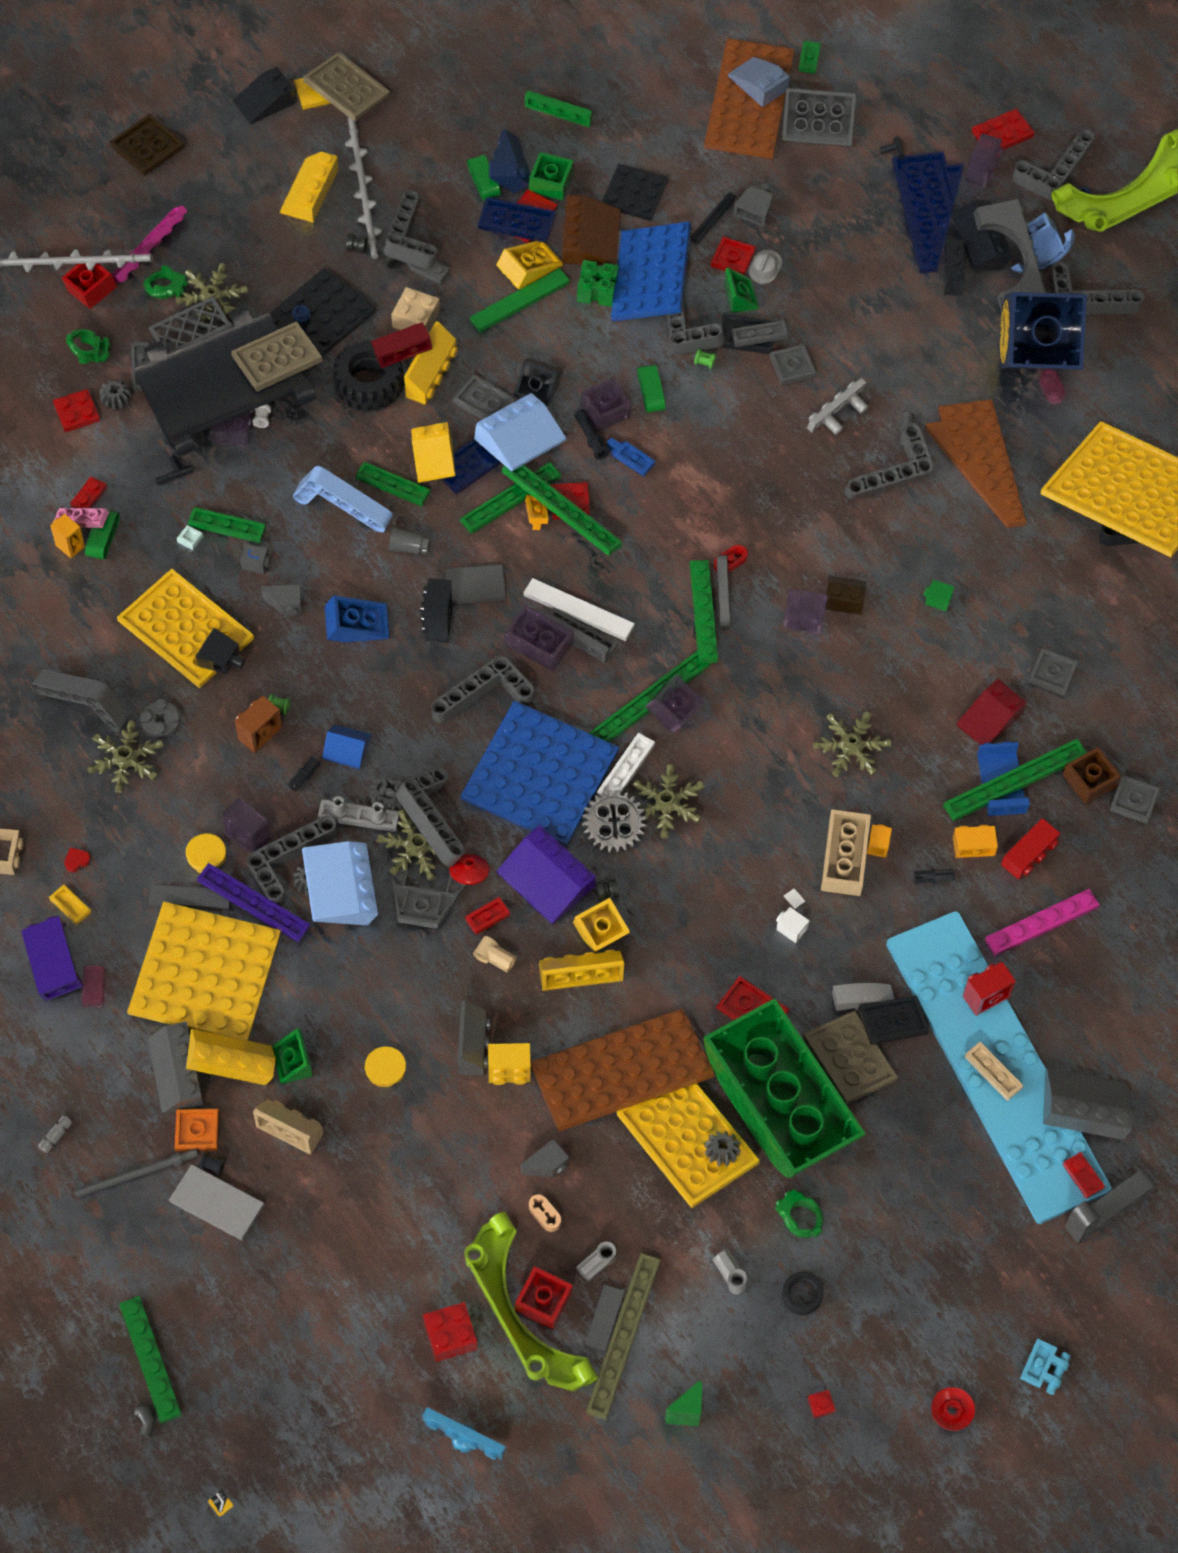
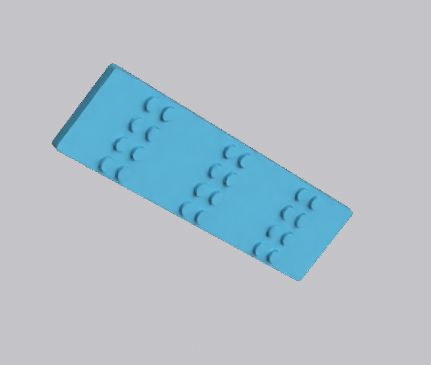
M956 911L889 938L886 943L889 952L912 994L917 995L928 1024L1036 1223L1042 1224L1074 1210L1084 1201L1090 1203L1108 1194L1112 1187L1082 1133L1043 1124L1046 1068L1008 1000L975 1016L962 997L968 978L974 973L980 974L984 972L988 964L960 914ZM979 1042L1023 1085V1089L1009 1101L964 1057ZM1079 1152L1083 1154L1105 1185L1104 1189L1088 1199L1084 1197L1062 1165L1066 1160Z

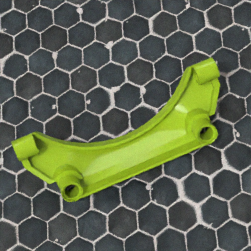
M1178 129L1163 136L1147 168L1129 185L1112 193L1093 195L1084 193L1068 183L1051 192L1056 210L1075 222L1080 223L1084 221L1087 229L1102 232L1177 194Z
M506 1212L494 1215L489 1220V1223L482 1226L473 1243L466 1248L465 1262L471 1269L525 1367L527 1376L532 1380H540L545 1377L548 1385L570 1391H575L597 1380L598 1376L587 1357L570 1355L548 1346L533 1335L516 1314L507 1291L505 1272L509 1250L517 1231ZM472 1253L480 1255L476 1260L469 1258ZM533 1364H539L542 1368L536 1372L531 1370L530 1367Z

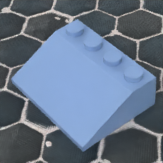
M532 393L477 422L474 438L511 471L566 441L564 433L544 403Z
M347 841L304 847L302 849L313 922L368 925L378 915L367 844Z

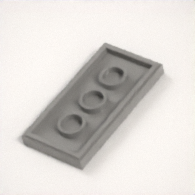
M192 1164L169 1199L170 1203L243 1241L264 1207L263 1202Z

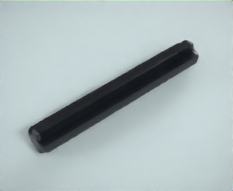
M731 192L727 193L691 236L692 243L697 245L734 203L736 198Z

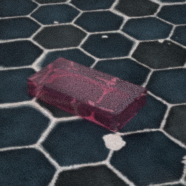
M83 966V1007L103 1006L104 966Z

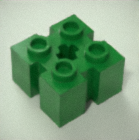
M583 260L581 277H579L577 287V302L591 304L593 300L598 301V305L612 307L619 265L604 263L603 267L597 266V262Z

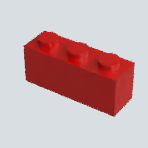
M1042 818L1004 855L1001 865L1018 880L1024 875L1028 876L1033 871V866L1037 862L1040 864L1047 856L1046 853L1049 850L1053 851L1060 843L1058 841L1060 832Z

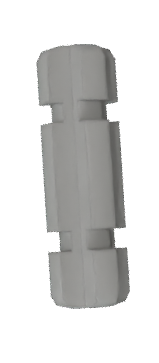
M61 1116L58 1120L59 1123L55 1124L45 1136L46 1139L39 1143L38 1146L43 1152L48 1153L52 1148L51 1145H55L64 1134V1129H68L72 1124L67 1116Z

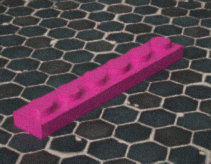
M183 205L174 207L132 253H135V255L150 254V250L162 242L161 238L164 235H168L173 230L172 227L184 219L183 215L187 212L186 208ZM126 262L122 268L117 267L111 274L115 283L124 282L128 278L127 274L140 265L139 262Z
M1087 889L987 936L985 942L996 957L1099 908L1100 904L1091 890Z

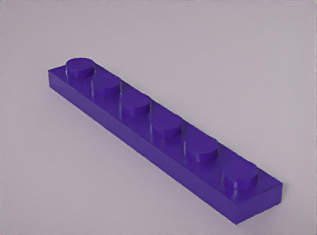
M210 863L207 864L197 878V882L273 928L281 930L283 934L298 943L310 928V924Z

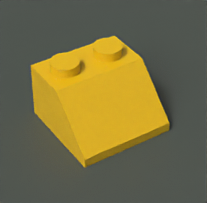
M610 898L575 916L573 921L582 939L594 952L630 933Z

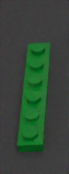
M709 560L690 561L698 664L718 663Z
M140 1296L119 1303L160 1423L163 1424L181 1417L179 1406Z

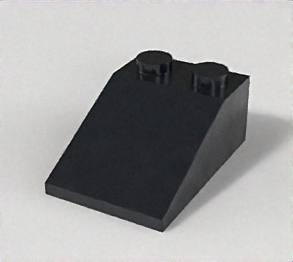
M275 67L262 73L236 96L233 102L248 122L254 124L296 104L295 89L280 69Z

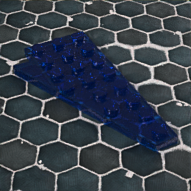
M944 152L908 155L904 159L892 157V166L919 273L937 272L964 164L947 165Z

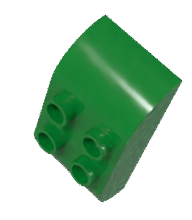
M775 998L704 1036L705 1050L721 1087L767 1158L785 1177H794L865 1136L866 1133Z

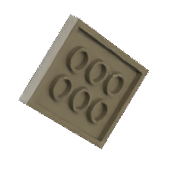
M337 52L306 74L303 79L307 85L353 121L366 114L389 97L390 94L389 90L340 52Z
M297 321L231 351L232 357L256 392L323 362L322 356Z
M855 1011L806 1032L802 1036L804 1042L845 1104L896 1082L898 1079L877 1044L870 1045L863 1023Z

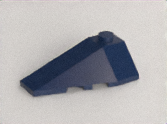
M504 129L498 140V147L494 150V157L489 163V178L515 194L529 185V168L518 137Z

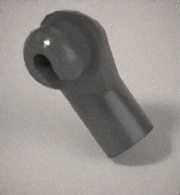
M138 1405L134 1410V1414L142 1421L139 1435L149 1438L155 1417L147 1405Z

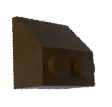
M829 575L824 610L862 615L867 581Z

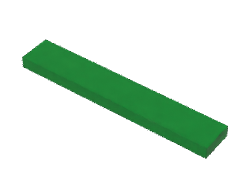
M559 268L470 316V322L481 333L569 285L570 280Z
M551 462L534 471L537 476L549 485L561 478V473ZM515 483L461 517L460 522L470 534H473L524 502L526 495L530 494Z

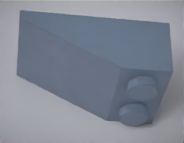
M756 57L751 58L728 74L729 78L762 107L785 93L786 89L789 88L790 76L778 65Z

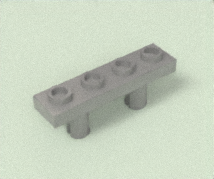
M862 378L857 382L852 381L847 386L845 392L840 391L834 397V401L831 403L828 401L819 413L815 412L810 416L807 429L812 433L818 427L825 424L837 435L843 429V426L833 417L835 413L849 403L860 414L864 413L869 407L858 396L863 391L866 382Z
M340 796L334 797L333 801L322 799L318 813V819L324 816H331L339 824L392 832L397 831V822L400 817L396 810L387 809L385 811L383 804L380 802H375L372 807L344 803V799Z

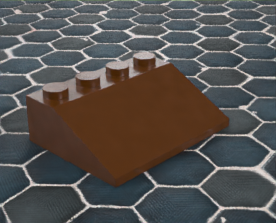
M567 195L562 264L582 265L583 260L597 262V265H604V263L616 265L620 209L587 196Z

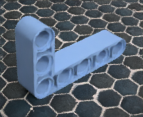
M315 466L301 480L293 494L295 501L305 505L319 494L378 532L385 531L393 516L387 508L320 466Z

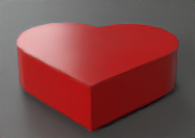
M70 847L64 864L67 871L76 872L80 867H87L91 860L86 851Z

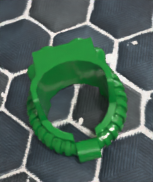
M163 265L161 271L154 272L149 278H145L143 286L150 296L158 299H168V297H173V295H176V297L184 296L183 293L185 292V287L188 286V280L181 272H175L169 266ZM163 278L171 281V284L167 286L155 285L154 289L151 287V283L157 279Z
M77 329L66 336V344L69 345L72 353L78 356L79 363L105 362L106 358H109V338L104 337L102 340L100 336H95L96 333L91 330ZM80 337V342L92 345L94 350H81L75 345L73 340Z
M795 1189L787 1191L784 1195L785 1198L779 1199L776 1202L775 1210L784 1219L785 1226L793 1235L800 1236L801 1238H810L812 1236L816 1238L822 1232L823 1213L821 1208L813 1199L805 1197L803 1192H797ZM804 1206V1208L811 1210L815 1214L816 1224L812 1230L798 1228V1224L790 1215L795 1208Z

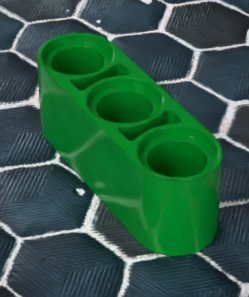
M480 155L467 159L469 172L482 200L485 201L501 196L498 183L489 178V163L486 156Z
M657 365L637 367L646 413L665 411V399Z
M108 510L109 514L103 528H92L86 543L85 556L102 560L106 559L119 524V512Z

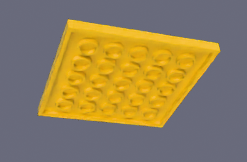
M163 901L127 1011L128 1014L169 1025L187 1021L188 1029L190 1030L196 1029L248 1041L279 942L281 930Z

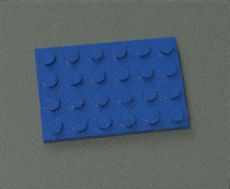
M690 222L621 232L617 264L619 265L618 278L611 311L613 322L682 312L691 233Z

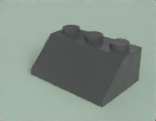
M461 1001L458 1074L483 1075L484 1068H488V1056L484 1055L485 1049H488L489 1044L486 1030H490V1018H487V1011L466 1001Z

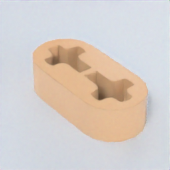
M532 1196L529 1200V1211L545 1230L549 1232L558 1230L561 1225L560 1214L544 1196ZM534 1202L538 1204L542 1202V1209L544 1211L542 1212L538 1207L534 1208ZM546 1215H548L551 1219L556 1218L555 1225H553L552 1223L547 1224L548 1218Z

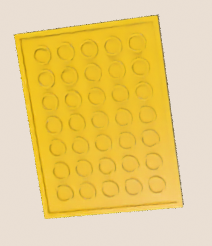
M1100 421L1041 489V494L1158 552L1172 557L1178 550V457Z

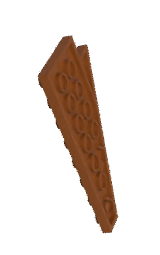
M992 399L938 406L940 422L926 423L925 430L1006 528L1025 526V515Z

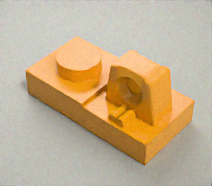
M526 495L525 503L529 523H532L533 530H540L541 524H548L547 507L533 496Z

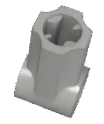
M607 1241L602 1242L591 1255L576 1267L585 1280L589 1282L606 1266L614 1263L616 1260L614 1244ZM603 1250H610L612 1255L605 1258L601 1255V1252Z
M729 1250L718 1253L713 1258V1262L728 1284L729 1291L736 1295L742 1294L747 1286L746 1273L740 1269ZM740 1279L743 1283L736 1285L732 1281Z

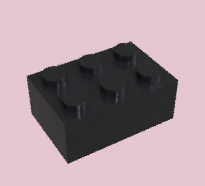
M428 578V584L424 585L423 588L424 602H421L420 613H422V633H425V641L448 643L453 612L452 580Z

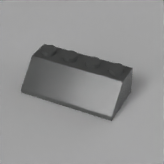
M187 1021L166 1025L148 1038L162 1115L174 1113L176 1109H192L204 1106L197 1071L186 1069L190 1041Z

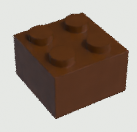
M1099 747L1066 764L1063 777L1085 805L1117 788L1121 779L1119 772Z

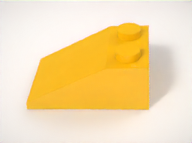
M542 240L504 249L497 266L515 287L521 289L559 269L563 264Z
M448 422L411 429L418 483L455 476L453 442Z

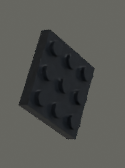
M618 163L602 203L620 209V213L652 221L668 183V177Z

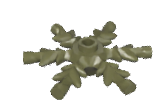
M220 263L218 271H212L214 279L210 278L212 285L209 284L208 286L205 285V279L202 281L200 273L196 276L191 269H187L185 274L191 279L188 283L196 285L194 288H200L201 293L196 294L192 291V294L184 292L183 295L185 297H175L177 305L186 302V306H189L193 302L196 305L199 300L204 301L214 297L226 316V314L228 315L229 312L236 308L227 305L229 302H223L222 297L226 296L231 299V296L240 298L239 293H248L247 286L237 288V284H234L231 288L226 286L225 290H221L219 285L225 283L222 280L228 275L223 274L226 265ZM212 303L205 306L204 311L213 312L211 309ZM202 315L200 322L205 323L206 318L211 320V317Z
M869 712L864 713L861 721L856 718V726H853L855 732L850 734L846 732L848 726L844 727L842 718L838 721L833 713L827 715V719L833 724L828 727L837 731L834 734L841 735V740L836 741L832 738V741L822 737L823 742L813 741V749L824 748V753L832 748L833 752L837 748L843 750V754L837 755L839 759L832 762L833 765H836L832 772L833 776L839 777L843 768L847 771V762L851 763L849 756L854 755L857 756L856 763L860 761L861 770L866 767L871 776L877 773V770L872 765L875 761L868 758L870 754L863 753L862 749L867 747L872 751L873 747L876 750L882 751L880 746L891 747V739L880 740L881 736H877L872 740L871 736L867 740L861 739V734L867 733L864 730L872 726V724H868L872 716Z
M128 721L127 731H121L125 739H121L124 745L116 747V741L112 744L109 735L106 739L98 733L93 737L94 741L101 744L97 748L107 749L105 753L112 752L113 757L111 759L104 757L105 761L94 760L97 764L88 766L87 770L89 774L100 770L99 774H102L107 767L110 771L112 765H118L119 769L114 772L117 775L111 781L117 782L115 786L116 793H122L124 783L129 784L126 775H130V773L126 769L131 766L134 767L135 773L139 771L141 778L147 775L154 781L158 777L157 773L150 770L153 768V765L144 764L146 761L138 762L137 757L139 755L147 757L146 753L156 754L154 749L164 747L161 739L152 744L151 740H148L144 746L140 743L138 749H133L131 745L137 741L133 739L139 734L138 731L134 732L136 725L134 721Z
M672 764L667 765L666 775H661L665 782L661 783L665 787V790L662 792H657V786L653 789L650 781H647V785L639 780H636L633 784L635 788L642 790L639 792V795H649L647 799L655 798V804L646 803L648 807L640 806L638 810H645L640 816H645L646 820L651 813L654 817L656 810L662 811L663 815L658 818L662 820L657 825V829L662 827L661 838L663 839L668 838L669 828H674L670 821L674 820L670 815L674 810L678 811L679 817L682 814L686 822H688L689 818L697 823L702 819V816L694 813L697 808H686L688 804L681 805L679 803L681 798L688 799L687 796H698L695 791L704 788L702 781L697 782L693 786L689 782L685 789L681 786L678 793L673 792L672 788L677 785L674 782L679 775L673 776L675 766Z
M405 809L398 811L402 821L397 823L405 828L401 831L407 833L408 837L402 839L399 834L395 837L390 832H388L389 837L379 834L377 837L378 843H388L386 848L396 845V849L400 846L406 849L405 853H398L401 857L392 859V862L396 864L389 871L393 875H396L401 868L406 871L407 862L412 863L411 857L417 856L419 858L417 865L421 864L419 872L423 873L425 871L428 881H432L436 877L431 869H436V867L429 862L432 859L426 857L425 854L427 851H431L435 856L436 853L422 833L414 832L417 826H413L414 822L411 818H408Z

